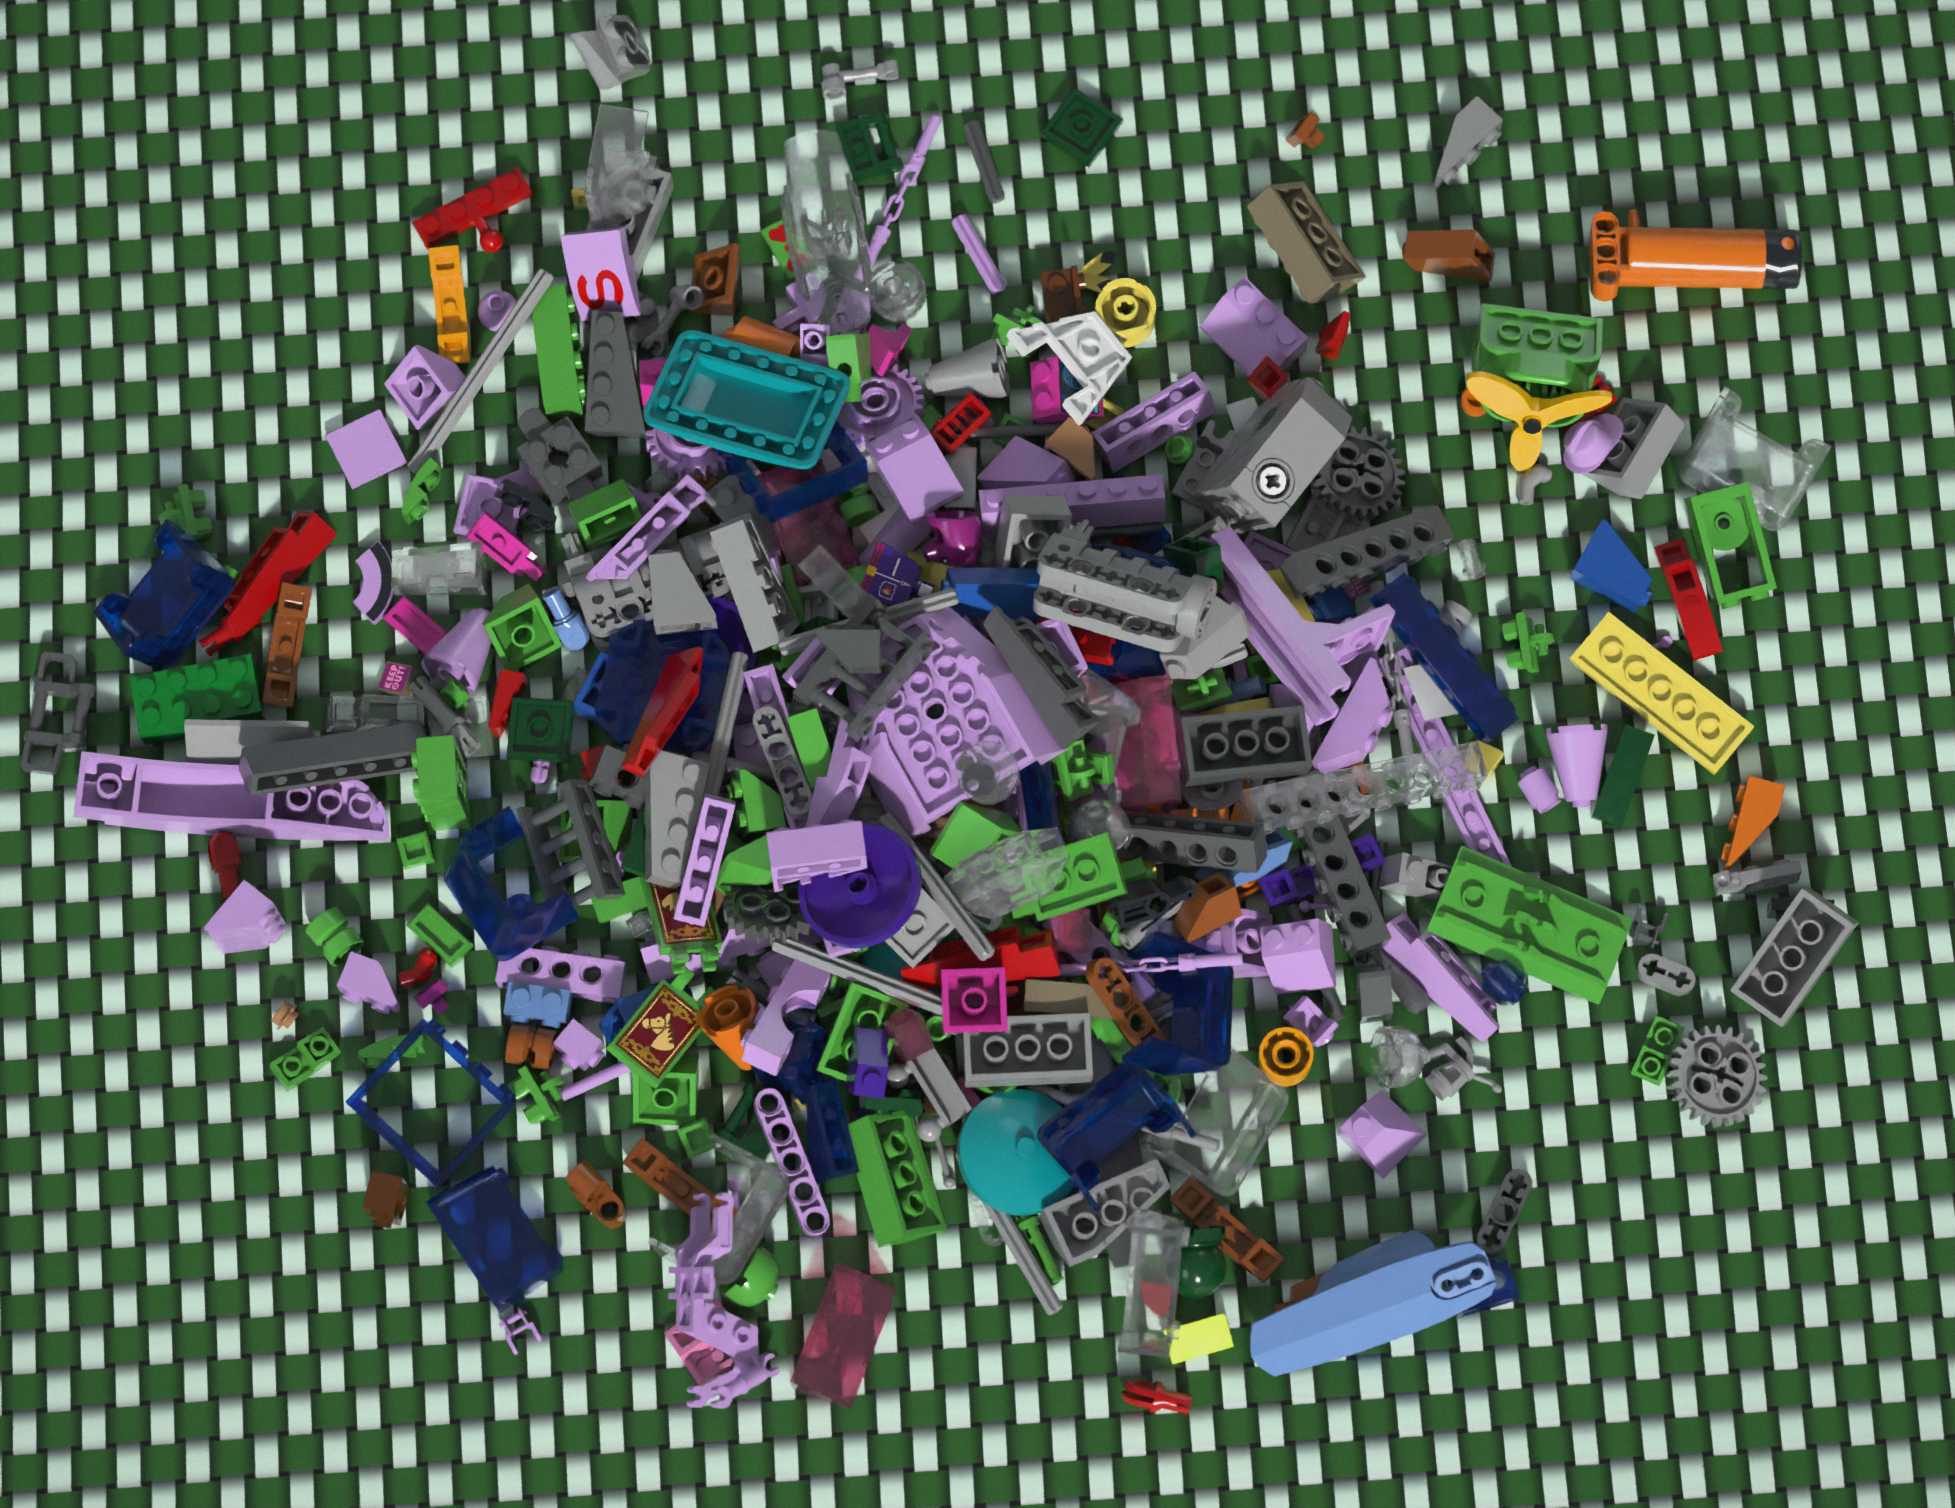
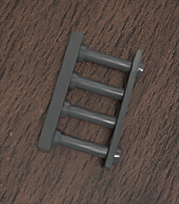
M869 594L850 618L844 629H856L857 625H873L875 629H879L907 649V652L897 664L882 655V670L888 676L878 689L856 674L849 673L826 649L792 692L799 702L810 709L814 703L819 702L849 723L845 731L856 743L871 732L876 718L919 663H923L929 658L934 643L925 632L922 631L915 640L885 619L884 613L886 609L871 594ZM833 678H840L869 699L858 714L826 692V687Z
M568 779L561 783L560 786L564 798L543 810L541 807H519L516 809L552 924H573L577 922L573 908L596 896V899H619L626 895L592 787L588 785L589 780ZM568 810L573 827L551 838L546 822ZM578 839L582 855L560 867L555 850ZM587 867L591 884L569 896L564 879Z

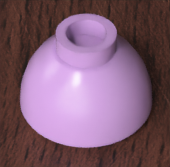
M501 290L487 293L478 305V318L481 324L489 330L497 331L516 304V299L508 292Z

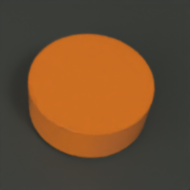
M1466 388L1461 396L1463 411L1474 417L1487 413L1482 408L1480 402Z

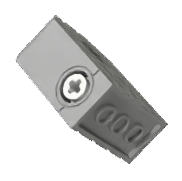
M1306 377L1303 380L1298 379L1293 382H1286L1270 399H1267L1255 410L1188 496L1213 518L1220 515L1228 528L1231 527L1235 533L1240 534L1247 531L1275 527L1345 440L1353 417L1346 412L1347 407L1341 401L1331 398L1324 392L1325 387L1318 380Z

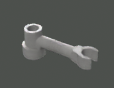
M888 60L877 64V66L840 71V66L836 63L826 64L822 67L824 79L821 83L824 98L835 100L846 95L845 82L879 78L880 80L898 79L897 61Z
M692 285L674 286L670 290L669 299L672 304L656 330L650 336H647L641 344L642 348L649 349L654 342V349L650 355L659 356L662 354L666 341L665 337L682 310H696L701 306L703 292L699 287Z

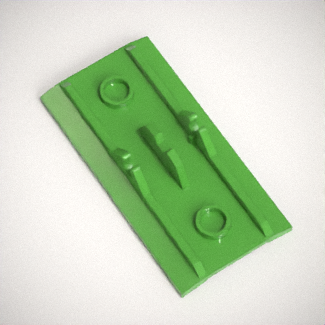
M1461 845L1426 931L1599 1005L1633 919Z

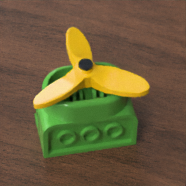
M1482 303L1470 357H1473L1472 372L1467 375V388L1489 415L1501 421L1515 423L1510 438V460L1517 471H1527L1535 464L1542 447L1543 428L1570 425L1579 420L1585 413L1601 408L1611 402L1612 392L1604 390L1589 391L1593 387L1602 354L1603 319Z

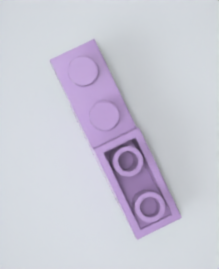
M842 718L839 721L827 777H817L806 826L813 823H819L823 826L836 824L840 820L848 819L867 778L872 757L864 753L868 735L862 737L856 743L845 731L849 723Z

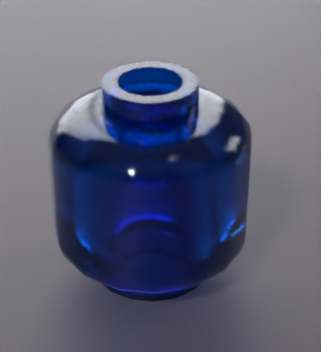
M1506 959L1496 964L1491 961L1480 975L1484 978L1481 985L1482 991L1502 1006L1509 1003L1515 1005L1528 989V985L1525 984L1527 980L1526 974Z

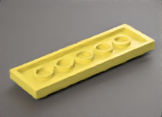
M1610 612L1604 616L1569 659L1570 662L1713 775L1720 770L1754 728V725Z

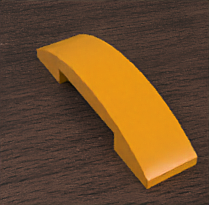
M459 246L428 248L431 278L433 281L439 355L456 364L470 363L469 330Z

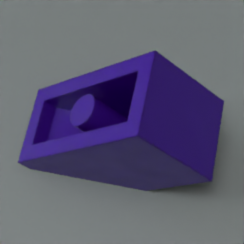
M855 1026L846 1089L851 1094L857 1096L884 1098L889 1069L887 1031Z

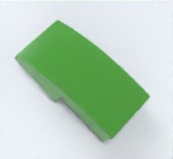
M431 457L415 475L403 501L401 512L405 522L409 525L415 519L419 520L426 514L430 502L425 492L433 490L441 480L442 472L439 464Z
M641 876L622 882L626 895L619 899H596V896L591 898L599 923H606L626 914L637 913L647 909Z
M1656 1014L1630 1074L1660 1086L1669 1066L1667 1060L1672 1059L1673 1056L1671 1050L1677 1047L1685 1027Z
M322 1027L297 1042V1046L271 1062L269 1068L288 1092L331 1062L341 1051L325 1028Z
M423 1034L391 1037L361 1049L358 1057L362 1064H366L367 1068L383 1069L385 1064L394 1065V1052H398V1055L401 1057H417V1053H426V1040Z

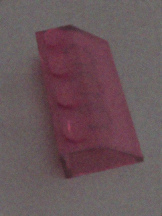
M818 459L817 463L808 469L779 466L755 477L786 561L791 565L796 586L809 585L812 582L818 581L832 584L842 579V575L849 569L862 566L836 495L830 485L831 482L822 459Z
M1170 675L1136 678L1109 685L1120 809L1183 803Z
M836 1263L790 1380L791 1388L851 1410L897 1291L865 1273Z

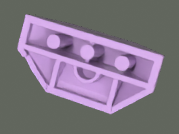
M1370 657L1312 760L1314 769L1319 770L1320 775L1364 761L1367 753L1371 754L1375 750L1378 743L1377 736L1381 728H1386L1392 719V707L1376 659Z

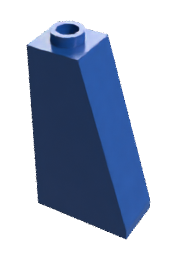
M947 568L946 579L941 580L940 591L954 588L957 592L959 603L950 606L957 613L985 620L992 609L998 606L1008 618L1015 621L1022 616L1031 620L1034 624L1042 617L1033 611L1034 593L1040 582L1037 568Z

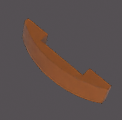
M281 583L261 703L288 708L293 707L305 624L308 618L312 588Z
M641 1138L622 1163L689 1217L691 1216V1208L700 1206V1201L693 1199V1195L697 1193L709 1195L712 1201L710 1231L713 1233V1208L722 1205L723 1201L716 1199V1193L713 1194L668 1160L663 1153ZM733 1207L734 1221L740 1214V1211Z
M1191 1176L1169 1198V1201L1197 1229H1207L1209 1225L1225 1226L1226 1240L1219 1241L1217 1246L1261 1282L1264 1283L1285 1261V1258L1262 1238L1256 1237L1214 1200V1196Z

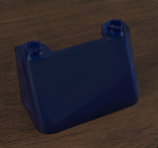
M168 519L164 521L154 535L156 546L164 552L129 596L118 592L111 593L104 597L93 611L123 655L156 669L168 668L177 661L230 595L235 585L233 577L181 526Z
M492 1165L427 1200L426 1204L498 1312L502 1313L563 1272L559 1263L564 1259L554 1244L548 1247L508 1188L507 1185L512 1182L504 1169L500 1167L496 1170Z

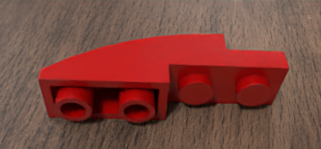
M1681 538L1655 546L1654 553L1693 661L1723 652L1694 561L1690 558L1684 539Z

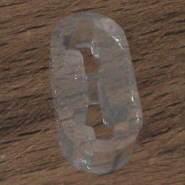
M972 1192L970 1204L979 1235L985 1244L999 1246L1004 1242V1239L1000 1233L996 1239H993L991 1234H985L989 1230L987 1220L991 1219L988 1213L985 1214L981 1204L976 1205L975 1202L979 1201V1198Z

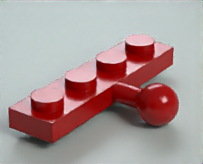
M517 167L414 220L412 224L427 250L476 226L481 234L479 239L481 248L486 252L494 253L501 249L503 236L499 231L491 229L486 220L533 196Z

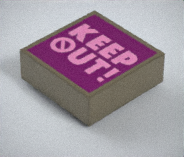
M387 661L377 690L384 694L408 698L409 687L415 679L417 669L410 665Z

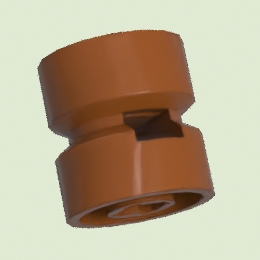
M513 1023L506 1045V1063L524 1066L527 1062H530L534 1068L550 1070L556 1051L553 1042L557 1039V1031L545 1028H538L536 1031H533L531 1026Z

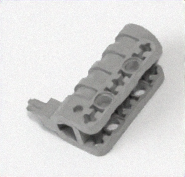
M1084 519L1082 523L1078 522L1073 530L1064 527L1060 534H1052L1040 552L1037 563L1040 582L1034 593L1033 611L1042 617L1159 652L1175 651L1184 636L1199 640L1208 625L1216 598V580L1194 574L1192 577L1180 574L1179 569L1167 565L1162 569L1150 566L1149 560L1140 557H1134L1132 560L1123 558L1119 551L1105 548L1103 551L1093 549L1090 537L1095 529L1089 525L1090 521ZM1070 610H1080L1082 613H1074ZM1130 627H1136V628H1140V629H1142V630H1140V631H1135V630H1131V629H1129V628H1130Z
M715 526L660 545L652 553L655 554L656 551L662 549L679 552L707 600L725 594V599L734 602L718 554L715 553L710 543V532ZM578 533L566 534V537L560 539L568 559L564 561L594 646L601 651H611L636 642L639 632L631 633L626 629L653 620L648 558L628 579H595L594 581H588L586 579L587 574L595 566L590 552L585 554ZM618 632H622L624 637L619 638ZM610 636V641L604 642L602 637Z

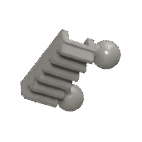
M934 1045L928 1047V1050L913 1059L910 1058L903 1065L899 1063L889 1065L886 1083L891 1088H902L907 1084L909 1075L914 1074L939 1115L936 1118L925 1117L917 1125L918 1136L926 1142L937 1140L942 1133V1128L948 1127L973 1110V1107L960 1089L959 1084L941 1058L938 1050Z

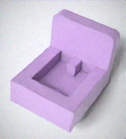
M1302 996L1283 1017V1020L1290 1027L1303 1032L1311 1041L1312 1046L1316 1047L1328 1043L1334 1036L1333 1031L1339 1025L1335 1020L1327 1018L1307 996Z

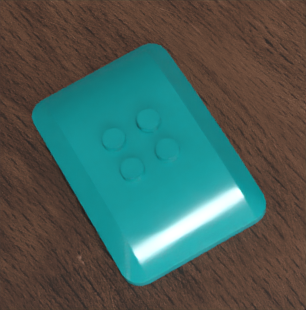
M689 330L678 336L644 407L643 417L645 422L654 428L705 446L776 465L808 469L817 463L850 390V380L845 373L700 331Z

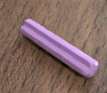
M965 214L955 217L952 220V226L990 292L997 294L1005 289V282L968 217Z

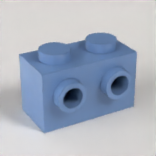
M508 982L503 1012L506 1019L510 1020L512 1024L528 1026L529 1023L539 1024L545 1029L559 1030L560 1028H566L570 1023L574 998L571 990Z

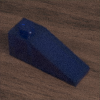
M834 1080L806 1087L807 1154L816 1183L821 1184L843 1179L859 1173L837 1081Z

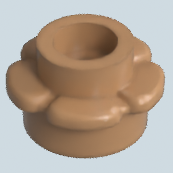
M285 1000L271 1019L278 1026L276 1029L279 1030L282 1025L287 1029L299 1015L294 1011L297 1007L296 1004L291 1005Z

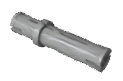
M423 675L416 679L423 689L413 681L409 687L410 690L416 694L444 728L443 733L446 736L454 735L457 745L465 756L475 753L469 744L478 750L481 742L465 726L466 721L463 717H458L430 684L426 676Z
M1191 878L1188 879L1192 885L1196 884ZM1185 900L1172 903L1169 911L1161 917L1129 926L1118 934L1119 940L1127 949H1133L1149 934L1154 935L1158 932L1159 926L1176 914Z

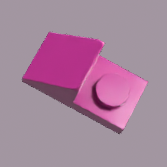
M904 323L901 324L896 332L893 330L887 332L875 324H872L867 332L870 333L871 365L880 376L885 374L901 353L913 330Z

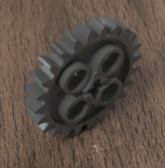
M1351 426L1345 440L1314 477L1316 481L1311 485V489H1320L1321 491L1317 496V500L1324 498L1328 500L1325 505L1326 509L1335 506V515L1338 516L1344 511L1348 521L1354 514H1356L1359 522H1362L1366 516L1370 521H1373L1377 515L1382 517L1388 509L1391 510L1397 503L1396 501L1402 495L1400 490L1405 485V482L1400 478L1405 474V470L1397 468L1402 459H1393L1392 455L1395 453L1396 448L1387 450L1385 446L1388 440L1377 441L1378 432L1376 431L1370 437L1367 436L1366 427H1363L1357 433L1355 427ZM1340 453L1344 454L1348 460L1344 459ZM1369 461H1372L1377 468L1373 467ZM1336 480L1341 481L1344 487L1340 486ZM1365 488L1370 489L1373 495L1369 494Z
M800 880L783 884L784 890L774 892L773 882L768 885L730 886L731 892H726L725 900H723L724 922H728V929H735L736 936L745 933L746 941L756 937L757 944H760L764 939H768L770 945L774 944L775 939H780L785 944L787 937L797 941L799 940V933L808 936L809 928L811 927L800 908L798 895Z

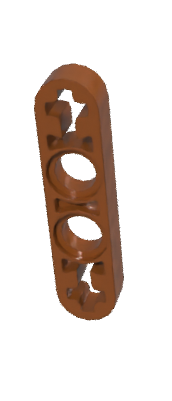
M1109 958L1091 960L1086 967V978L1141 1059L1152 1061L1164 1060L1169 1052V1043L1115 962ZM1099 967L1105 968V971L1102 973L1104 978H1099L1098 976L1101 972ZM1117 989L1123 992L1125 998L1121 1006H1117L1113 1000L1114 992ZM1134 1014L1140 1017L1142 1023L1141 1028L1137 1032L1132 1029L1130 1024L1131 1017ZM1152 1042H1155V1043H1156V1046H1155V1048H1154L1155 1053H1152V1054H1151V1053H1150V1050H1151V1048H1152V1044H1151V1043H1152Z

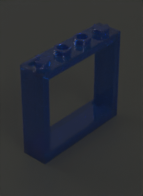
M835 421L826 444L842 466L772 497L740 455L712 448L716 456H721L724 459L729 474L737 477L742 492L745 495L749 494L757 512L760 515L764 514L770 524L868 481L867 460L837 421Z
M423 1018L345 1103L431 1183L439 1188L516 1106V1103L512 1100L516 1094L503 1082L498 1087L489 1079L493 1073L480 1061L474 1065L466 1057L470 1052L459 1041L455 1040L453 1043L448 1041L443 1036L447 1030L434 1018L430 1022ZM424 1032L503 1104L441 1172L363 1100L365 1095Z

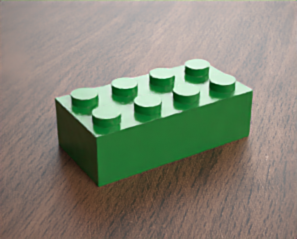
M251 653L129 677L138 734L145 745L185 738L184 719L266 720L264 705L261 703L262 693L257 664Z

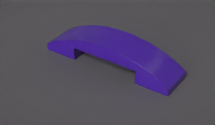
M1372 833L1350 842L1363 873L1385 862ZM1325 860L1328 868L1338 870V866L1334 861ZM1306 863L1291 870L1284 868L1258 879L1270 908L1291 904L1319 894L1314 883V872L1311 866L1308 867Z

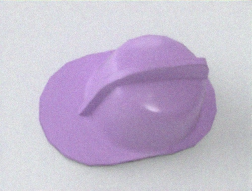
M1601 414L1571 426L1564 436V463L1566 467L1573 473L1578 474L1588 473L1598 468L1623 434L1624 426L1621 419L1612 414Z

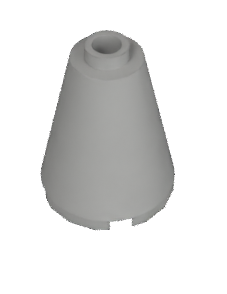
M989 339L930 366L929 373L925 374L927 390L933 391L935 396L966 397L970 392L976 397L1004 398L1010 396L1009 372L1006 373L1004 363H1007L1000 339Z

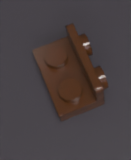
M1071 266L1070 269L1040 272L1046 324L1058 322L1060 318L1088 313L1087 302L1081 303L1080 291H1085L1084 274L1078 273L1077 266Z

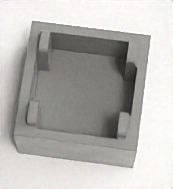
M922 887L918 904L910 919L897 933L885 940V942L909 966L914 968L955 927L933 897Z

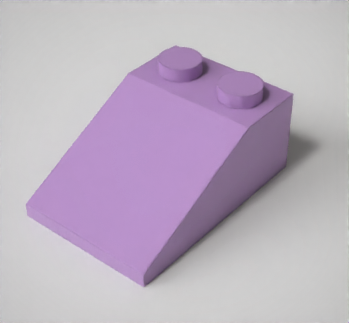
M919 416L865 444L875 470L910 522L965 494L931 433Z

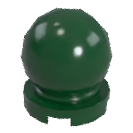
M1209 1225L1207 1229H1194V1226H1177L1162 1229L1163 1242H1170L1172 1246L1165 1257L1164 1264L1167 1283L1185 1298L1197 1300L1215 1293L1225 1281L1227 1269L1224 1253L1217 1246L1219 1241L1226 1240L1225 1226Z

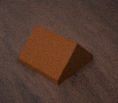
M729 244L695 255L691 285L697 286L702 290L703 302L696 310L688 309L689 312L735 316L741 268V255L738 244Z

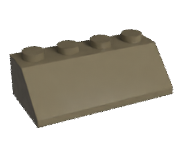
M1304 181L1269 185L1247 206L1252 214L1254 223L1261 228L1268 239L1269 246L1277 253L1283 262L1285 271L1292 276L1299 287L1300 294L1309 304L1327 301L1366 278Z

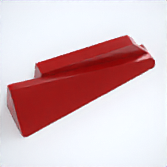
M297 511L288 528L273 527L224 598V606L229 611L228 615L224 618V622L237 634L245 635L279 598L281 583L292 584L336 537V532L315 512Z
M695 647L675 652L668 656L621 764L623 769L644 777L699 695L701 675L698 673L702 669L704 649Z
M1018 925L984 933L995 948L992 957L984 961L979 960L964 938L938 944L914 968L909 965L903 966L900 971L905 982L923 989L941 988L940 975L942 969L1005 967L1006 981L1059 976L1060 964L1054 933L1051 928L1021 938L1022 935Z

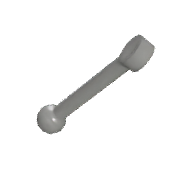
M939 1137L935 1140L945 1176L943 1184L947 1188H952L956 1180L950 1174L942 1141Z

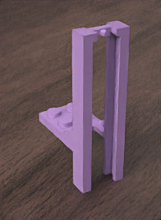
M1231 527L1212 534L1208 542L1220 545L1224 589L1216 593V596L1228 604L1233 601L1243 608L1251 629V634L1247 637L1298 704L1304 705L1305 713L1317 726L1335 718L1339 707L1330 696L1334 695L1338 689H1341L1343 692L1348 690L1352 681L1341 666L1379 650L1396 613L1389 603L1379 608L1372 607L1356 618H1346L1340 624L1305 621Z

